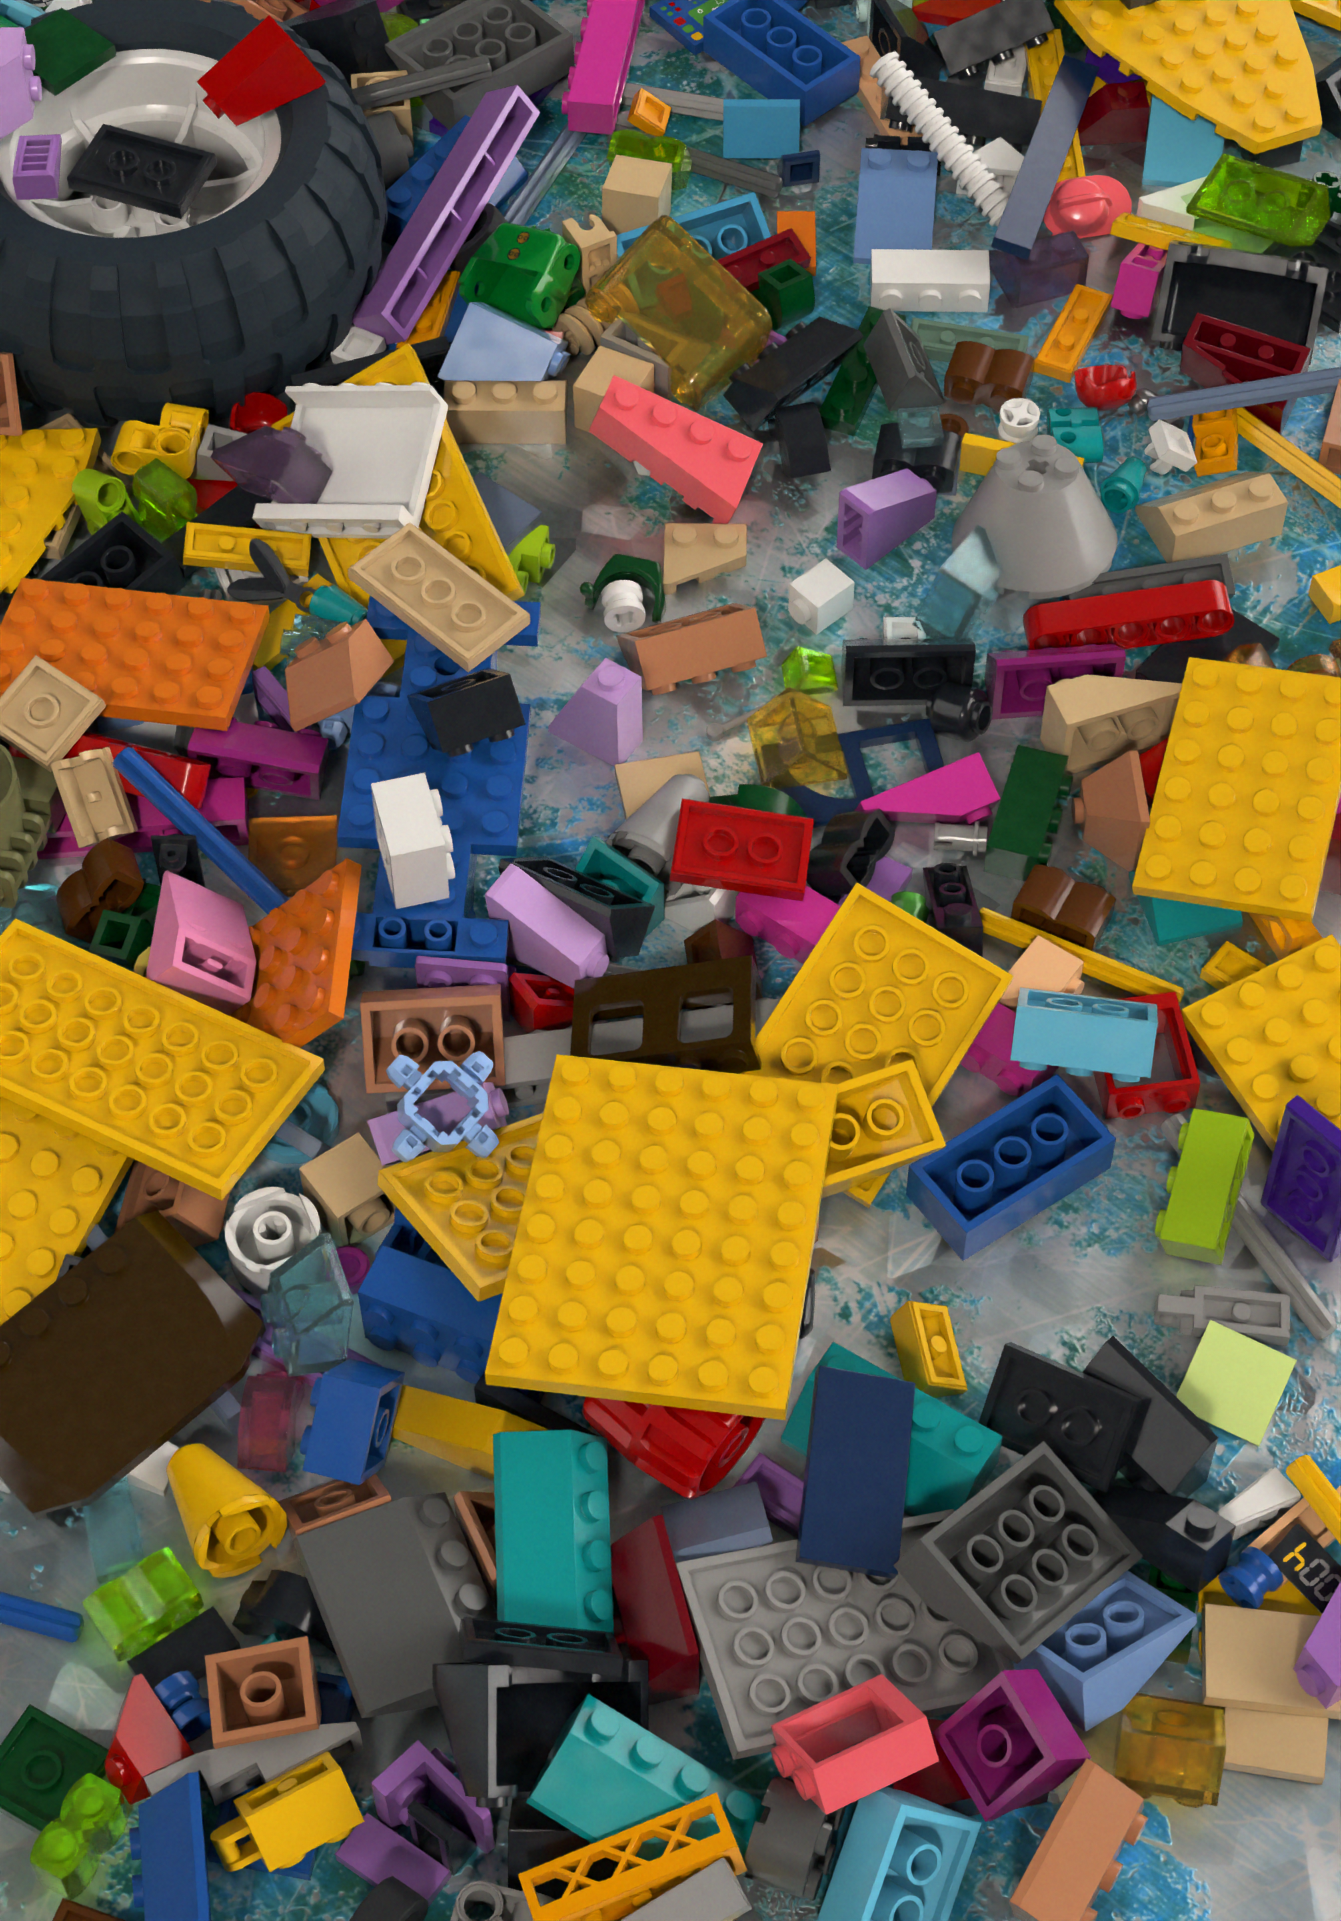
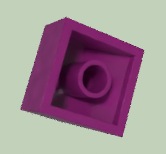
M1038 1669L1002 1670L933 1731L985 1822L993 1821L1057 1788L1083 1765L1086 1758H1092Z

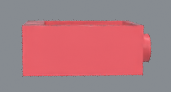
M883 1674L771 1725L777 1745L771 1748V1754L778 1771L784 1778L790 1776L801 1797L805 1801L812 1799L826 1815L939 1761L926 1715Z

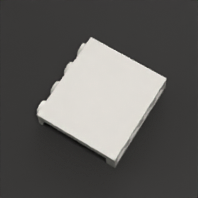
M379 382L375 386H357L352 383H341L339 386H321L315 383H306L303 386H286L285 392L296 403L292 424L271 503H256L252 519L264 530L312 534L311 538L388 539L409 522L419 529L448 409V404L437 393L435 388L423 382H414L411 385H392Z

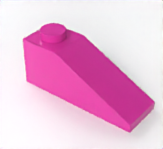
M1138 243L1121 262L1110 307L1119 309L1120 314L1128 318L1142 319L1143 316L1149 317L1159 302L1168 250Z
M977 752L865 799L859 803L855 811L880 809L888 821L958 824L967 820L969 825H974L975 821L981 822L993 815L991 809L996 806L1001 798L980 753Z

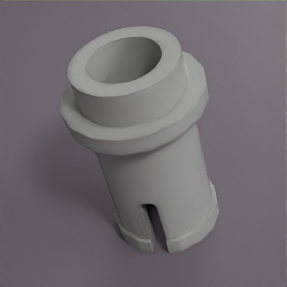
M975 821V826L935 822L933 849L972 851L973 856H977L978 852L986 853L988 826H980L978 821Z

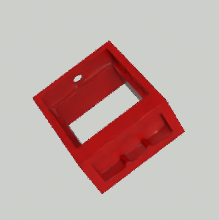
M1176 992L1118 999L1157 1004L1158 1024L1156 1034L1164 1033L1176 1080L1115 1088L1112 1073L1094 1071L1105 1119L1120 1117L1128 1120L1138 1118L1143 1114L1157 1112L1175 1114L1183 1112L1188 1108H1195L1201 1083Z

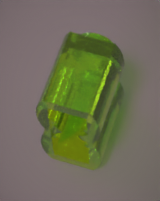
M633 130L612 132L606 157L610 168L616 155L672 163V190L687 187L692 160L685 143L667 136L649 139L644 134Z
M158 458L140 467L134 474L132 489L135 498L140 501L138 514L142 527L161 542L199 515L195 511L197 493L194 486Z
M169 1547L149 1555L131 1568L125 1575L101 1586L82 1602L88 1618L118 1662L127 1658L132 1659L155 1644L156 1639L161 1634L172 1629L175 1631L199 1615L198 1611L204 1607L199 1590Z
M92 1773L86 1774L71 1787L62 1803L60 1817L43 1829L31 1851L30 1863L40 1884L69 1900L79 1896L89 1886L97 1872L100 1856L109 1851L118 1842L127 1826L129 1811L119 1788Z

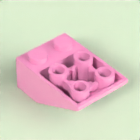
M167 870L163 874L145 978L226 1015H230L251 1000L256 967L255 953L243 904Z

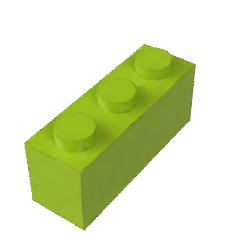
M1193 1108L1190 1122L1182 1124L1178 1138V1149L1182 1153L1178 1166L1171 1167L1167 1179V1193L1171 1195L1167 1210L1161 1209L1159 1211L1155 1226V1235L1159 1237L1166 1255L1222 1265L1254 1139V1132L1249 1118Z

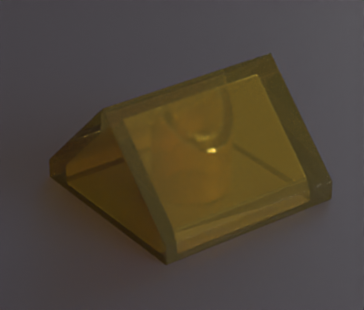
M789 686L747 718V728L762 786L784 789L847 779V770L830 706Z

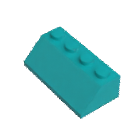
M832 1342L808 1377L781 1436V1442L807 1456L815 1371L819 1365L892 1379H901ZM915 1388L904 1513L914 1517L954 1509L955 1512L980 1492L999 1462L1003 1436Z
M575 1430L499 1432L493 1434L497 1619L509 1622L606 1631L614 1634L607 1439Z
M589 1694L563 1724L526 1801L527 1804L593 1844L717 1792L742 1857L747 1850L755 1821H760L766 1807L761 1805V1800ZM712 1813L693 1821L685 1836L700 1841L719 1833L720 1829L714 1814ZM657 1837L642 1842L636 1857L647 1861L659 1858L663 1855L669 1842Z

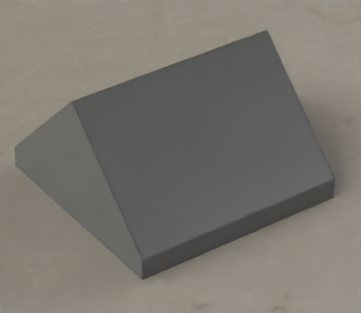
M890 308L882 312L863 346L888 410L897 411L934 407L945 403L920 336Z

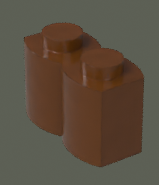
M973 341L957 342L945 374L944 396L959 404H984L1000 412L1001 406L1006 401L1013 398L1026 399L1033 379L1034 357L1013 349L995 350L990 346Z
M106 838L97 843L87 853L83 860L82 868L71 874L61 884L56 894V903L66 934L91 944L104 909L120 913L136 901L143 889L144 882L133 849Z
M1035 864L1013 902L1010 918L1094 951L1113 916L1116 898L1100 885L1075 882L1060 868Z

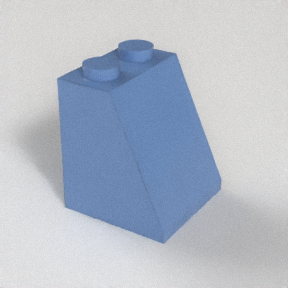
M470 302L437 377L453 381L550 380L556 374L561 375L570 357V353L565 351L569 342L484 302Z

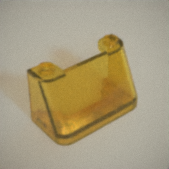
M661 215L647 227L588 291L585 299L587 309L594 319L613 324L616 320L620 319L672 369V384L670 388L673 395L681 403L688 404L695 412L731 383L729 377L745 363L751 366L758 360L757 356L765 349L772 329L771 317L763 305L689 233L667 215Z

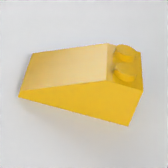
M912 1059L838 1083V1098L821 1199L854 1188L946 1147Z

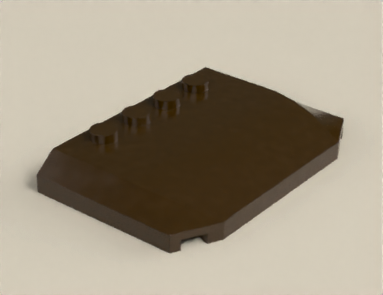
M158 1210L132 1219L0 1326V1480L36 1520L46 1518L45 1513L70 1506H73L75 1510L94 1503L244 1378L251 1363L249 1358L258 1338L262 1339L266 1331L264 1322Z

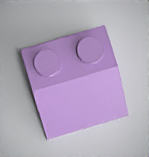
M24 27L0 28V139L33 119L35 101H41L42 99L40 76L33 75L36 64L35 49L33 44H27Z

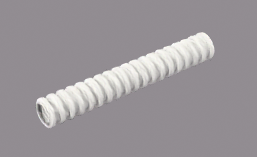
M897 52L887 53L872 66L870 76L878 78L877 85L881 88H886L885 95L893 97L892 103L894 106L901 107L899 112L902 115L908 116L907 122L910 125L915 124L914 131L917 134H923L922 141L931 144L929 147L930 151L938 153L937 159L940 162L944 161L946 163L944 168L947 171L952 170V178L960 180L959 187L962 190H968L967 197L969 199L974 198L976 200L974 203L975 207H981L983 209L981 214L985 218L989 216L991 219L989 224L992 227L997 226L998 228L1010 197V192L1002 190L1004 185L1001 182L996 183V175L987 171L989 166L986 163H980L981 156L979 154L974 155L972 153L974 150L973 146L965 144L966 138L963 135L959 136L957 134L959 129L956 126L951 127V119L943 117L944 110L940 107H935L936 100L928 98L929 92L927 89L920 88L922 83L918 79H913L914 73L911 70L906 71L907 64L904 61H898L899 54Z

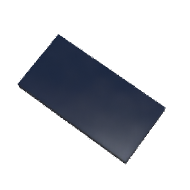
M821 1365L816 1369L795 1562L891 1579L898 1575V1571L893 1565L900 1558L915 1394L914 1382Z

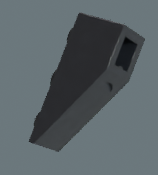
M940 863L935 867L923 868L926 905L930 910L928 916L929 926L983 957V925L967 865L959 866L954 863Z

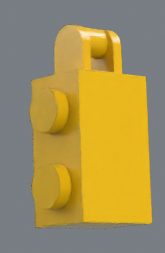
M326 1751L233 1800L240 1816L215 1829L211 1833L210 1839L225 1871H237L261 1859L268 1871L272 1872L277 1868L285 1869L296 1865L305 1857L307 1852L324 1843H335L346 1838L352 1832L353 1827L365 1821L341 1767L330 1753ZM249 1835L251 1840L238 1847L236 1841Z

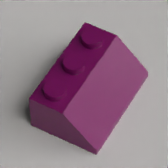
M1089 644L1079 647H1048L1038 650H1006L997 653H987L984 682L987 699L991 703L993 710L991 720L1043 716L1047 686L1055 684L1062 679H1073L1087 674L1123 678L1126 660L1125 650L1115 644Z
M232 717L228 731L195 727L189 740L187 752L188 758L200 760L211 765L208 779L244 777L246 787L320 801L329 757V739L323 738L322 734L310 729L290 732L280 730L278 725L271 722L256 721L252 725L237 722V719Z

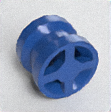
M1249 1546L1239 1554V1562L1235 1566L1225 1567L1219 1573L1218 1578L1223 1590L1237 1605L1242 1608L1258 1609L1263 1604V1596L1267 1592L1276 1591L1283 1584L1284 1580L1278 1566L1268 1555L1258 1548Z

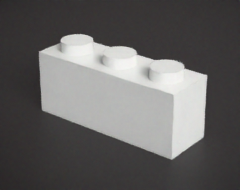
M871 249V307L882 310L890 308L892 311L988 312L990 293L989 250Z

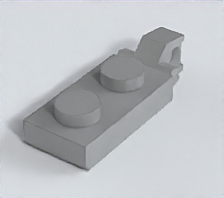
M1195 1285L1193 1290L1181 1291L1180 1296L1158 1294L1154 1308V1324L1179 1328V1333L1191 1334L1193 1337H1202L1209 1321L1212 1320L1259 1343L1287 1346L1290 1339V1296L1286 1294Z

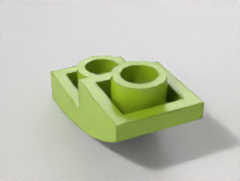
M540 525L535 528L508 555L524 594L526 593L528 582L540 584L545 568L550 569L553 565L555 544L550 543L549 526Z

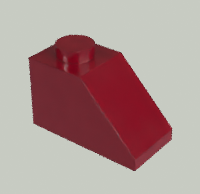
M1144 82L1105 84L1088 97L1077 127L1080 146L1145 142L1150 107Z

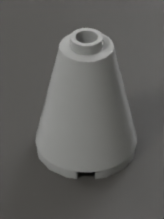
M692 774L674 775L610 834L606 841L607 844L663 882L664 890H671L669 896L675 895L684 884L669 881L682 798L709 802L710 799L704 782Z

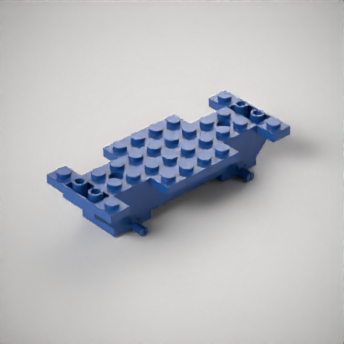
M370 596L367 621L379 639L407 640L400 697L365 696L360 703L355 705L337 833L338 847L380 849L376 837L371 784L425 773L429 789H438L443 809V816H440L442 825H448L453 843V852L450 853L453 860L455 878L448 880L449 898L396 909L380 852L372 913L356 912L351 960L369 961V966L415 968L417 956L506 964L509 920L476 918L473 909L475 897L474 881L477 854L517 856L531 718L530 704L519 703L526 724L514 728L515 735L508 739L489 742V738H485L472 743L474 747L472 751L454 757H449L447 752L441 753L432 749L409 704L407 695L486 668L497 670V650L470 672H467ZM513 601L530 614V624L504 645L538 647L541 602Z

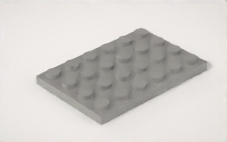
M954 1509L904 1518L900 1558L920 1538L950 1516ZM798 1539L675 1563L696 1639L699 1658L733 1760L771 1752V1748L777 1746L771 1725L880 1674H883L929 1718L956 1712L1002 1670H1015L1009 1658L927 1606L899 1572L894 1579L795 1562Z

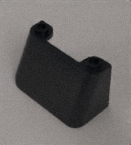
M1171 240L1168 247L1152 340L1160 341V348L1182 351L1183 342L1198 312L1311 348L1310 365L1329 265L1307 260Z
M623 1660L621 1677L482 1662L432 1664V1686L465 1796L476 1797V1807H507L508 1797L518 1796L519 1792H531L563 1724L588 1694L649 1731L648 1660Z

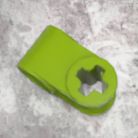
M84 469L75 476L72 483V492L75 493V499L87 522L91 536L121 511L142 527L141 517L134 508L125 485L120 479L95 469Z

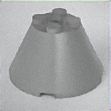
M1045 434L1035 436L1032 441L1017 443L997 452L996 461L960 514L952 532V552L955 561L970 579L986 589L1003 595L1005 589L1029 592L1028 599H1044L1069 595L1094 584L1092 582L1099 574L1106 573L1112 566V559L1118 544L1114 523L1077 457L1066 447L1057 444V440L1053 436Z

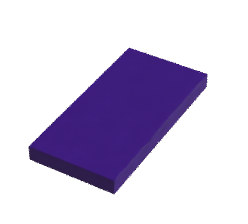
M1296 1095L1286 1104L1260 1203L1326 1260L1332 1262L1341 1254V1130L1299 1095Z

